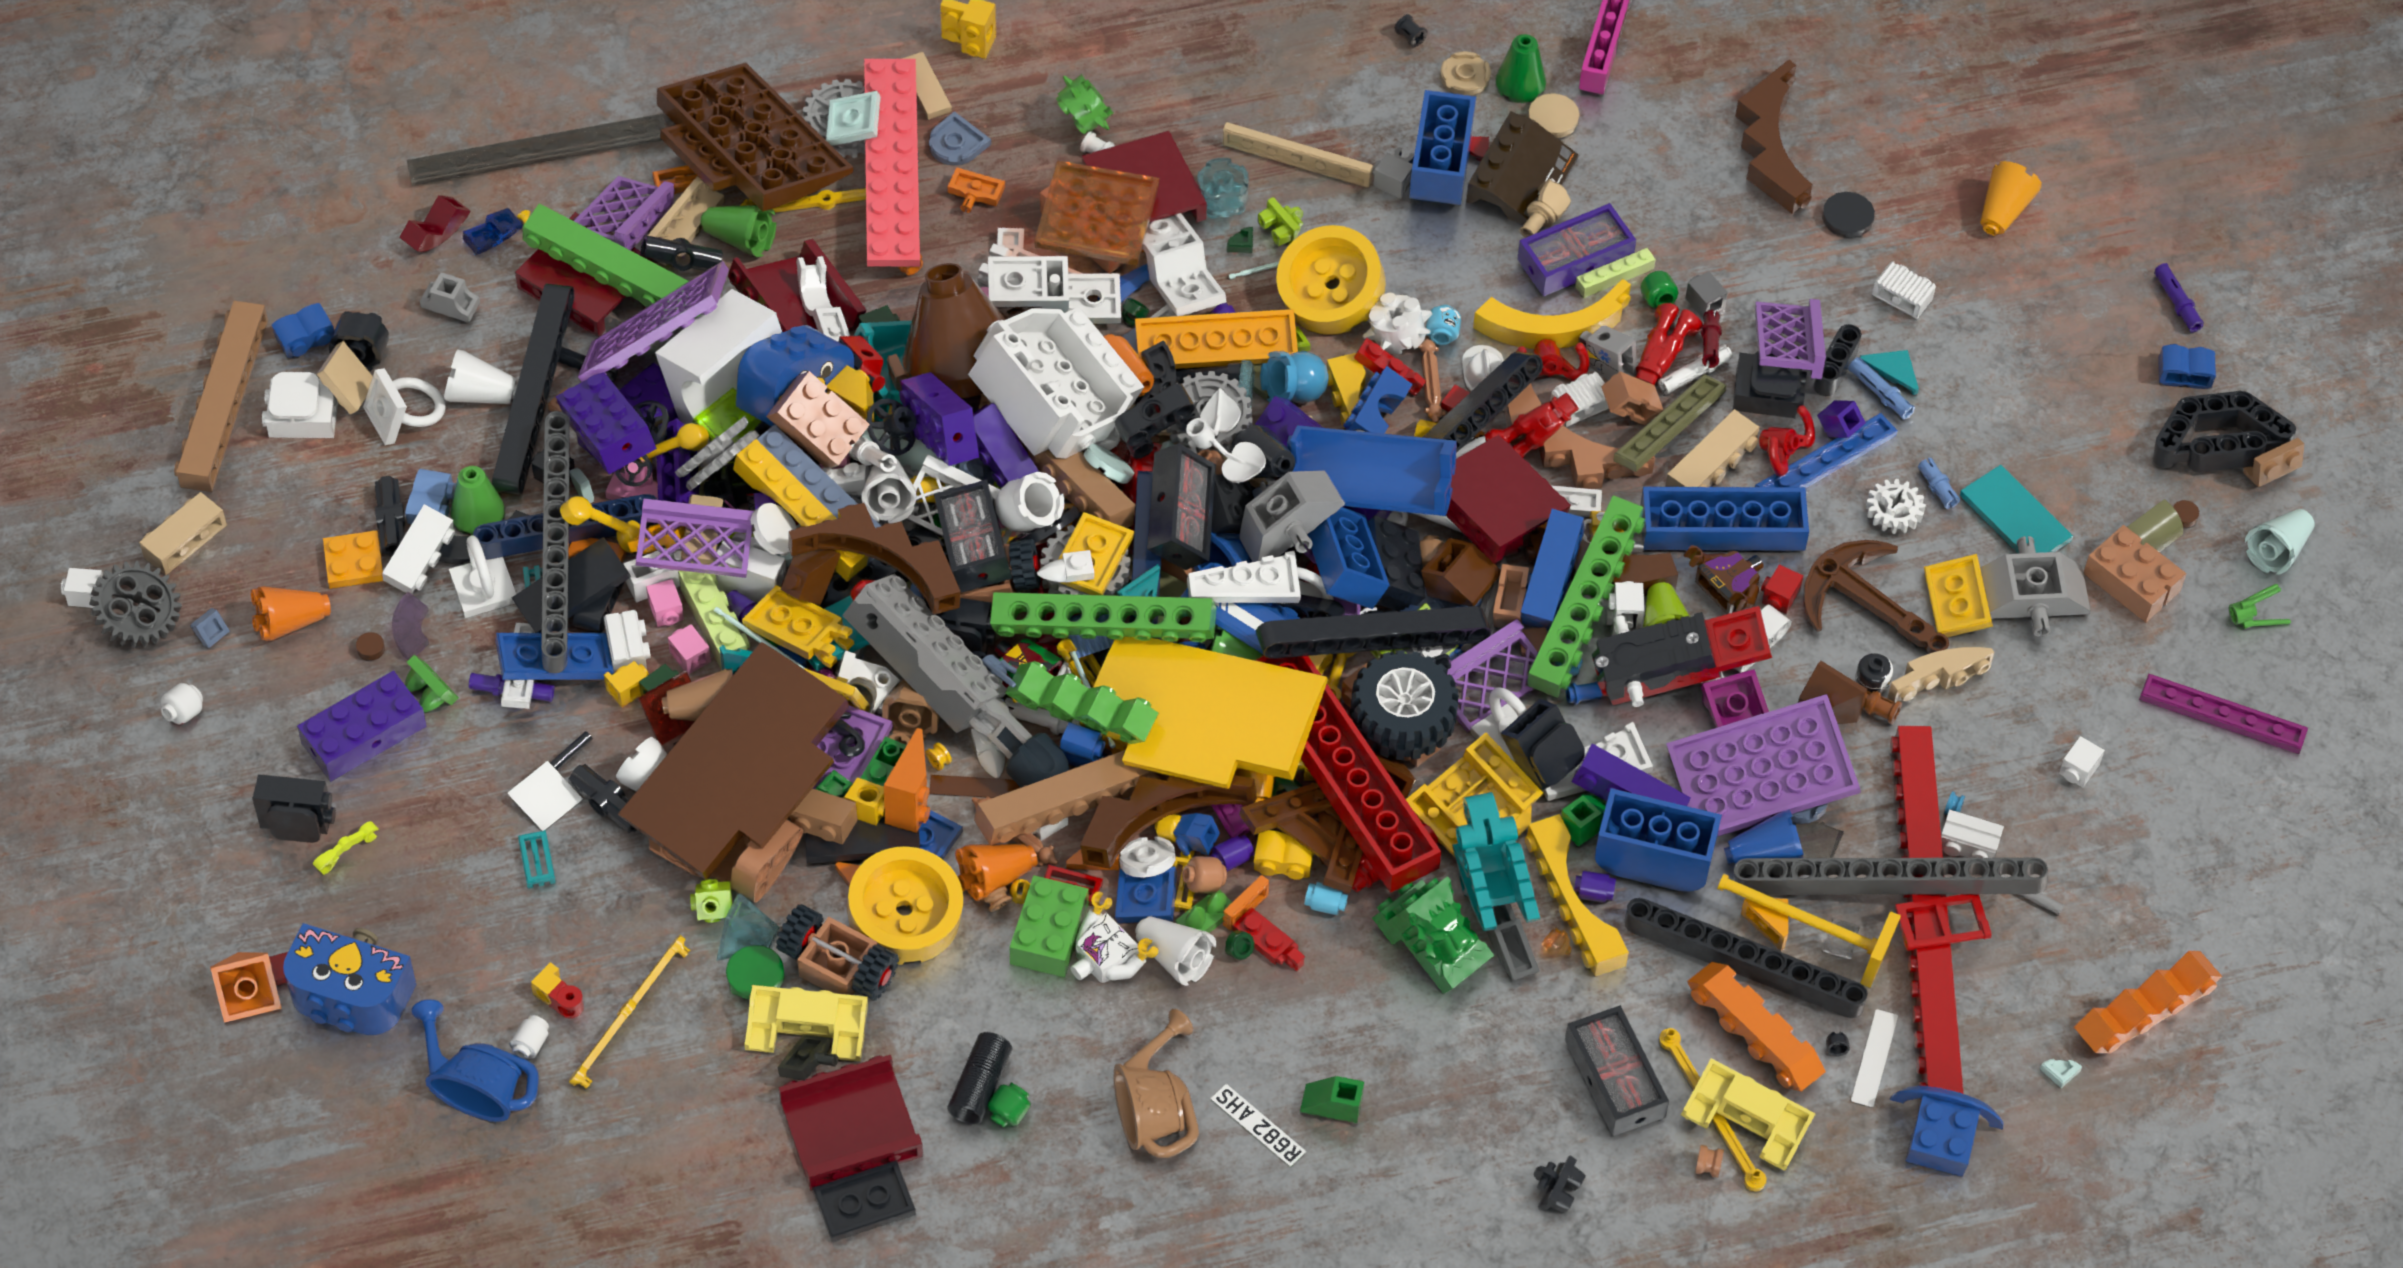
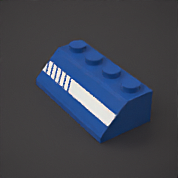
M1211 562L1210 564L1203 567L1201 570L1211 569L1222 566L1223 568L1226 567H1224L1221 564H1213ZM1188 588L1180 598H1189ZM1215 603L1217 607L1215 624L1262 654L1263 652L1255 633L1259 625L1267 621L1300 619L1294 610L1288 607H1281L1277 603Z

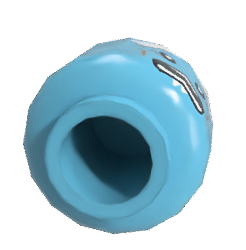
M1440 305L1430 310L1432 315L1426 322V328L1431 332L1426 335L1439 345H1447L1455 341L1460 333V313L1449 305Z

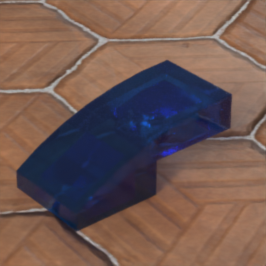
M509 208L487 215L484 224L463 231L462 239L478 255L509 239L522 228L523 224Z

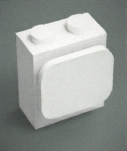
M281 372L271 378L270 389H265L267 411L262 412V426L267 427L269 438H334L338 401L315 374L310 372Z
M736 533L730 540L737 546L745 540L746 534ZM751 537L747 577L716 575L718 581L717 588L727 593L737 590L759 603L776 585L781 587L787 572L786 560L778 556V554H770L760 546L754 537ZM724 541L720 547L717 546L716 552L720 557L731 550ZM736 554L725 561L731 568L742 569V561Z

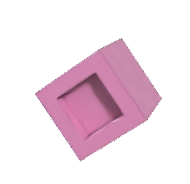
M673 579L646 586L648 603L657 627L674 625L684 620L682 603Z
M692 625L684 629H678L668 637L670 654L687 675L711 662L709 646Z

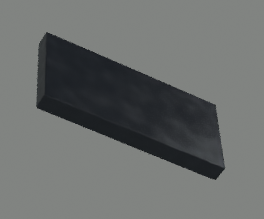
M604 537L569 559L568 618L631 577ZM543 577L511 597L535 633H542Z
M883 816L876 826L858 820L843 845L805 833L807 863L867 860L872 855L889 848H920L919 829L915 833L887 825Z

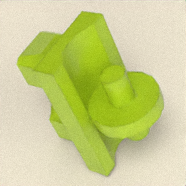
M1272 197L1267 200V208L1258 213L1257 221L1263 229H1267L1272 225L1276 227L1271 231V237L1280 246L1288 242L1291 244L1297 238L1300 227L1303 226L1301 219L1304 213L1300 207L1290 208L1286 205L1283 208Z

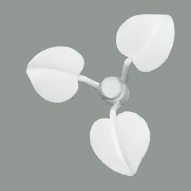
M1219 388L1205 405L1200 414L1201 418L1193 419L1187 425V434L1192 439L1188 444L1195 453L1196 447L1208 449L1214 445L1228 458L1222 465L1224 477L1231 482L1240 483L1259 474L1265 467L1266 458L1262 450L1250 442L1237 444L1232 454L1227 452L1217 442L1215 436L1219 432L1225 433L1232 430L1239 422L1241 416L1237 403Z

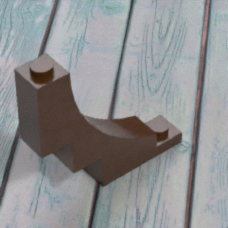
M1789 59L1738 100L1735 117L1748 126L1743 131L1741 148L1754 157L1749 162L1746 179L1793 214L1799 208L1803 209L1809 204L1812 198L1811 190L1813 184L1791 162L1780 138L1779 117L1787 103L1789 88L1796 79L1795 71L1797 65Z

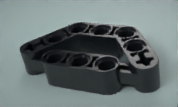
M2246 391L2184 397L2178 401L2156 438L2153 461L2162 468H2170L2178 462H2187L2188 467L2195 472L2253 467L2254 458L2294 440L2296 426L2292 421ZM2237 427L2243 431L2197 437L2189 442L2195 431Z

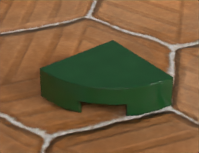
M1253 227L1242 228L1240 232L1230 237L1227 242V252L1253 253Z

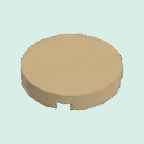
M1467 51L1456 52L1442 62L1440 78L1448 91L1454 94L1472 96L1484 91L1489 85L1491 69L1489 63L1481 59L1480 55Z
M1556 93L1537 97L1531 103L1528 111V118L1535 120L1557 138L1570 135L1578 125L1580 116L1579 109L1573 100Z

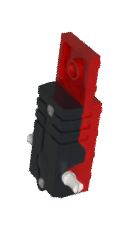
M1760 606L1705 620L1703 613L1700 612L1692 617L1688 615L1681 617V620L1676 621L1673 619L1667 621L1666 624L1658 623L1629 631L1624 616H1616L1613 619L1615 635L1598 639L1596 642L1597 649L1591 654L1598 675L1597 682L1600 690H1602V696H1608L1612 705L1632 701L1634 707L1642 706L1644 704V697L1720 678L1719 672L1772 658Z

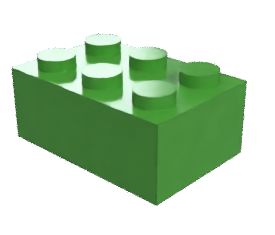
M1033 875L1009 947L1010 964L1065 978L1076 946L1075 940L1088 909L1089 889Z

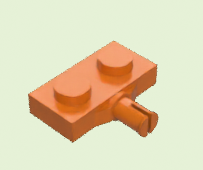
M956 167L947 190L949 194L964 197L965 199L960 209L963 212L970 213L974 202L997 207L1005 189V181Z

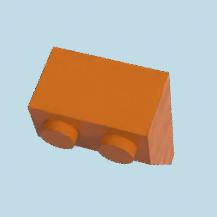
M920 728L915 730L884 784L885 824L917 833L922 823L927 822L930 815V807H927L930 788L927 787L923 732Z

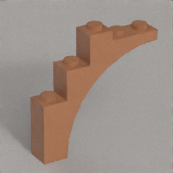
M1531 383L1503 409L1507 427L1511 426L1520 414H1526L1542 405L1533 391ZM1562 426L1553 436L1545 441L1543 446L1539 447L1543 468H1558L1570 465L1575 488L1598 489L1602 488L1603 479L1653 474L1655 455L1635 472L1614 461V454L1620 448L1592 442L1573 433L1565 426ZM1526 434L1519 435L1511 444H1517L1525 438Z

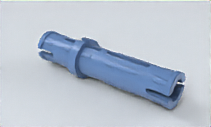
M1860 357L1855 358L1849 364L1848 370L1879 396L1883 405L1890 406L1903 420L1913 414L1915 406L1911 405L1900 395V390L1897 387H1891Z

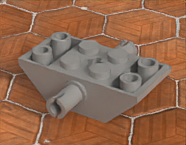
M1325 470L1288 472L1277 481L1272 477L1265 478L1269 486H1266L1265 482L1262 481L1260 484L1262 493L1245 506L1239 539L1252 562L1261 561L1262 557L1271 555L1274 558L1279 557L1294 545L1299 553L1307 552L1304 546L1305 543L1309 549L1312 547V541L1307 534L1332 514L1336 513L1345 505V502Z
M2025 536L2017 540L2019 554H2005L1980 567L1991 619L2031 617L2034 635L2040 637L2039 630H2041L2042 637H2045L2051 633L2048 616L2085 615L2091 612L2082 566L2061 552L2036 553L2033 537L2028 536V543H2026Z

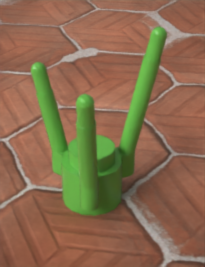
M2273 584L2242 601L2230 604L2229 615L2235 625L2242 623L2244 629L2252 626L2290 624V619L2253 620V617L2257 616L2255 604L2279 593L2281 588L2278 584Z

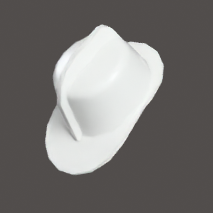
M1477 345L1469 348L1464 353L1462 359L1464 380L1470 391L1477 387L1504 361L1502 354L1497 349L1491 346Z

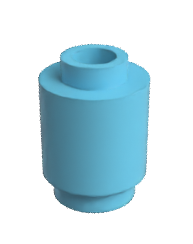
M1320 882L1316 884L1309 883L1305 905L1310 906L1311 910L1337 916L1339 910L1345 911L1348 899L1347 894L1322 885L1323 883Z

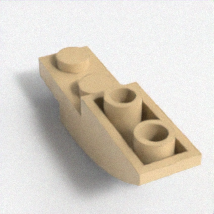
M1961 647L1937 651L1916 658L1907 663L1904 676L1891 682L1888 698L1895 703L1897 701H1909L1918 692L1924 689L1930 690L1938 683L1945 690L1954 685L1956 687L1960 686L1968 678L1987 672L1991 667L1995 652L1992 648Z

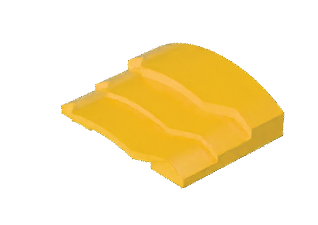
M1485 732L1466 748L1462 758L1428 786L1423 784L1406 800L1419 820L1432 828L1437 835L1438 842L1443 844L1455 857L1452 845L1458 844L1456 827L1467 824L1463 808L1464 797L1492 792L1500 818L1513 816L1519 837L1528 829V825L1531 824L1532 805L1543 795V792Z

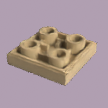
M344 341L335 346L317 373L321 383L328 387L337 398L338 403L350 415L358 411L362 405L373 377Z

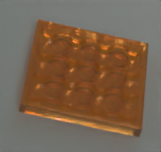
M1057 160L1036 234L1035 248L1138 266L1159 188V178Z

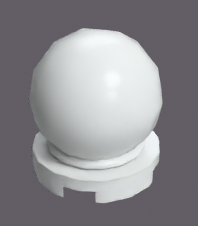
M1035 472L1023 476L1021 479L1009 481L999 490L995 499L996 514L1001 524L1013 532L1027 533L1037 528L1051 525L1055 520H1058L1064 509L1063 494L1059 495L1058 489L1054 484L1056 480L1047 473Z

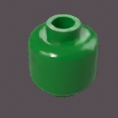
M1664 271L1649 273L1643 279L1640 286L1642 296L1653 309H1657L1658 305L1663 303L1673 304L1678 298L1677 285L1672 277Z
M1012 1082L1009 1085H1000L987 1104L989 1111L992 1113L990 1119L1003 1128L1007 1124L1018 1126L1031 1107V1103L1028 1100L1030 1095Z

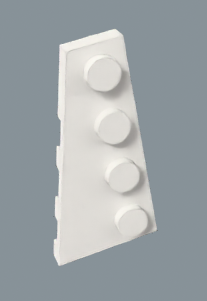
M1295 550L1285 552V555L1274 558L1273 555L1262 557L1261 561L1239 562L1229 568L1220 566L1188 573L1187 577L1189 598H1212L1214 603H1299L1301 598Z
M1633 722L1627 724L1620 732L1616 734L1613 732L1605 736L1603 741L1596 744V746L1647 774L1652 773L1653 765ZM1591 745L1585 747V754ZM1578 766L1556 785L1550 786L1543 791L1547 801L1587 791L1571 782Z

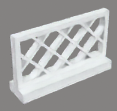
M927 455L913 484L915 490L917 491L919 488L921 494L916 496V501L923 500L927 513L919 516L910 514L906 519L944 537L942 528L935 526L932 515L938 514V510L930 512L926 497L981 480L953 466H948L945 462ZM924 475L935 478L939 489L924 494L920 484ZM940 481L949 486L942 488ZM989 484L995 504V499L1000 489ZM928 517L929 520H930V523H929V522H926V521H924V520H922V519ZM1005 527L1001 529V533L1005 532L1003 536L1004 544L1008 542L1013 532Z

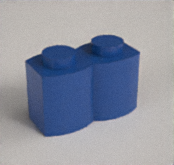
M320 303L309 305L296 314L284 316L271 324L274 336L287 358L302 356L311 347L328 344L334 333L333 324Z
M2177 344L2162 346L2158 357L2159 383L2168 386L2186 385L2196 389L2212 388L2216 378L2215 351L2204 347L2188 349Z
M1071 722L1068 723L1060 743V749L1066 756L1068 765L1077 768L1107 756L1103 752L1105 741L1102 740V733Z

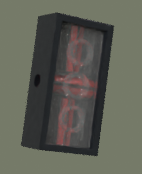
M1179 443L1154 453L1147 550L1184 570H1188L1209 562L1216 464Z
M987 479L934 494L951 570L961 591L960 593L1012 579L998 516Z
M1621 1005L1567 1024L1565 1042L1612 1136L1666 1118L1669 1100Z

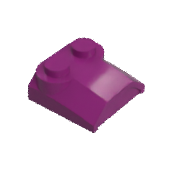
M1755 669L1701 685L1703 692L1702 702L1709 710L1716 728L1769 712Z

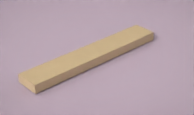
M1226 122L1223 128L1224 146L1368 188L1372 181L1373 165L1228 122Z

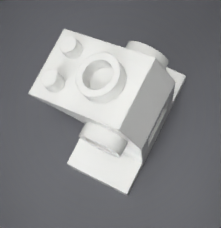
M845 651L836 667L834 674L836 680L849 685L857 684L866 687L873 698L870 713L875 714L877 712L881 715L883 702L895 689L899 679L886 667L855 658V653Z

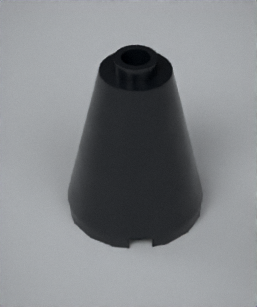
M1253 424L1244 431H1239L1234 437L1230 447L1231 454L1237 444L1250 442L1257 445L1265 455V467L1259 474L1252 477L1253 479L1282 477L1286 473L1293 471L1295 467L1293 454L1270 428Z

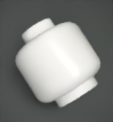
M177 684L161 697L160 703L163 717L176 724L182 725L201 712L202 694L193 685Z

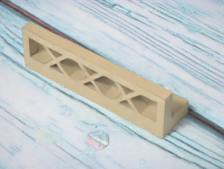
M697 176L648 236L668 240L684 238L691 243L703 228L701 225L703 212L709 207H721L725 202L724 195L717 191H712ZM657 262L659 266L667 270L672 266L670 264Z

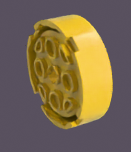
M1338 225L1317 227L1298 236L1281 256L1276 275L1279 294L1286 309H1294L1295 321L1309 331L1326 335L1351 331L1352 327L1369 320L1371 308L1380 301L1381 296L1385 293L1386 286L1385 272L1372 243L1358 231ZM1337 278L1340 281V284L1335 289H1328L1326 287V283L1332 279Z
M914 847L889 848L869 857L855 872L850 883L847 902L849 927L898 954L899 962L897 964L904 965V962L920 960L922 963L942 953L954 940L961 921L963 891L953 869L937 855ZM909 905L912 913L902 916L897 912L896 908Z

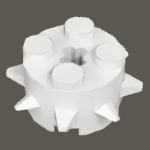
M1386 293L1371 308L1369 320H1367L1370 322L1371 328L1363 335L1364 340L1366 338L1374 340L1389 354H1402L1403 349H1410L1412 346L1416 349L1424 341L1426 334L1431 332L1425 328L1424 322L1431 317L1432 312L1421 310L1417 298Z

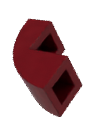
M438 195L424 222L409 220L399 238L417 252L431 250L449 239L464 223L471 210L453 197Z

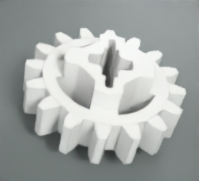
M1886 479L1884 480L1883 487L1877 483L1875 484L1874 491H1869L1865 506L1868 509L1867 517H1874L1873 525L1881 524L1882 531L1891 528L1892 534H1896L1897 529L1907 533L1908 526L1915 529L1917 522L1921 523L1926 507V504H1923L1924 496L1917 495V487L1910 489L1908 481L1904 485H1900L1899 479H1895L1894 484H1890Z

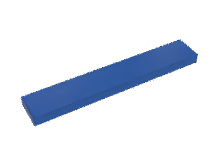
M1879 413L1865 421L1866 423L1849 438H1836L1789 465L1786 475L1779 477L1773 474L1756 484L1755 487H1803L1806 489L1896 437L1898 430L1882 413Z

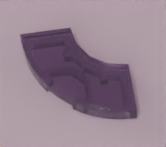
M409 592L399 601L392 619V631L396 646L407 660L414 654L417 656L429 645L428 638L421 630L422 621L429 612L428 606Z

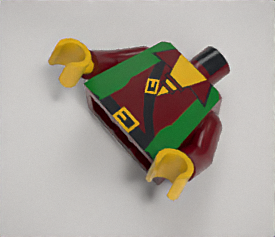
M1023 639L1015 647L1006 640H1003L995 648V653L1001 657L1000 661L1005 660L1017 669L1020 664L1036 661L1047 668L1046 671L1053 676H1057L1062 667L1060 658L1068 661L1071 658L1069 652L1077 651L1071 639H1064L1058 644L1032 642L1029 639ZM1007 671V676L1012 679L1014 674ZM1002 681V684L1006 688H1008L1009 684H1007L1005 681Z

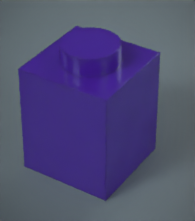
M1834 400L1817 415L1827 436L1834 438H1849L1866 423L1855 401Z

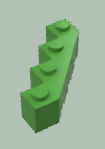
M1036 661L1020 664L1012 678L1016 683V687L1013 688L1009 685L1005 692L1029 709L1037 711L1039 707L1045 708L1051 712L1052 717L1071 723L1073 719L1079 720L1085 724L1086 728L1107 735L1108 731L1117 733L1121 736V741L1129 744L1145 742L1159 714L1151 708V704L1145 699L1135 698L1124 701L1116 696L1115 690L1108 686L1102 685L1087 688L1081 684L1079 677L1070 673L1053 676L1046 671L1047 668Z

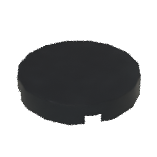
M1845 191L1836 193L1828 198L1824 204L1822 219L1825 226L1836 235L1840 233L1845 235V237L1854 238L1862 236L1870 230L1874 222L1875 210L1872 203L1866 197L1855 192Z

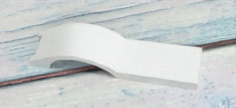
M823 256L817 257V265H805L803 257L798 258L796 263L799 291L806 313L814 317L818 331L830 338L839 341L840 336H850L841 308L832 307L829 302L825 278L827 267Z

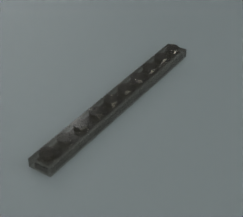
M663 114L408 159L407 165L411 185L416 186L663 141L660 138V129H664L666 126Z

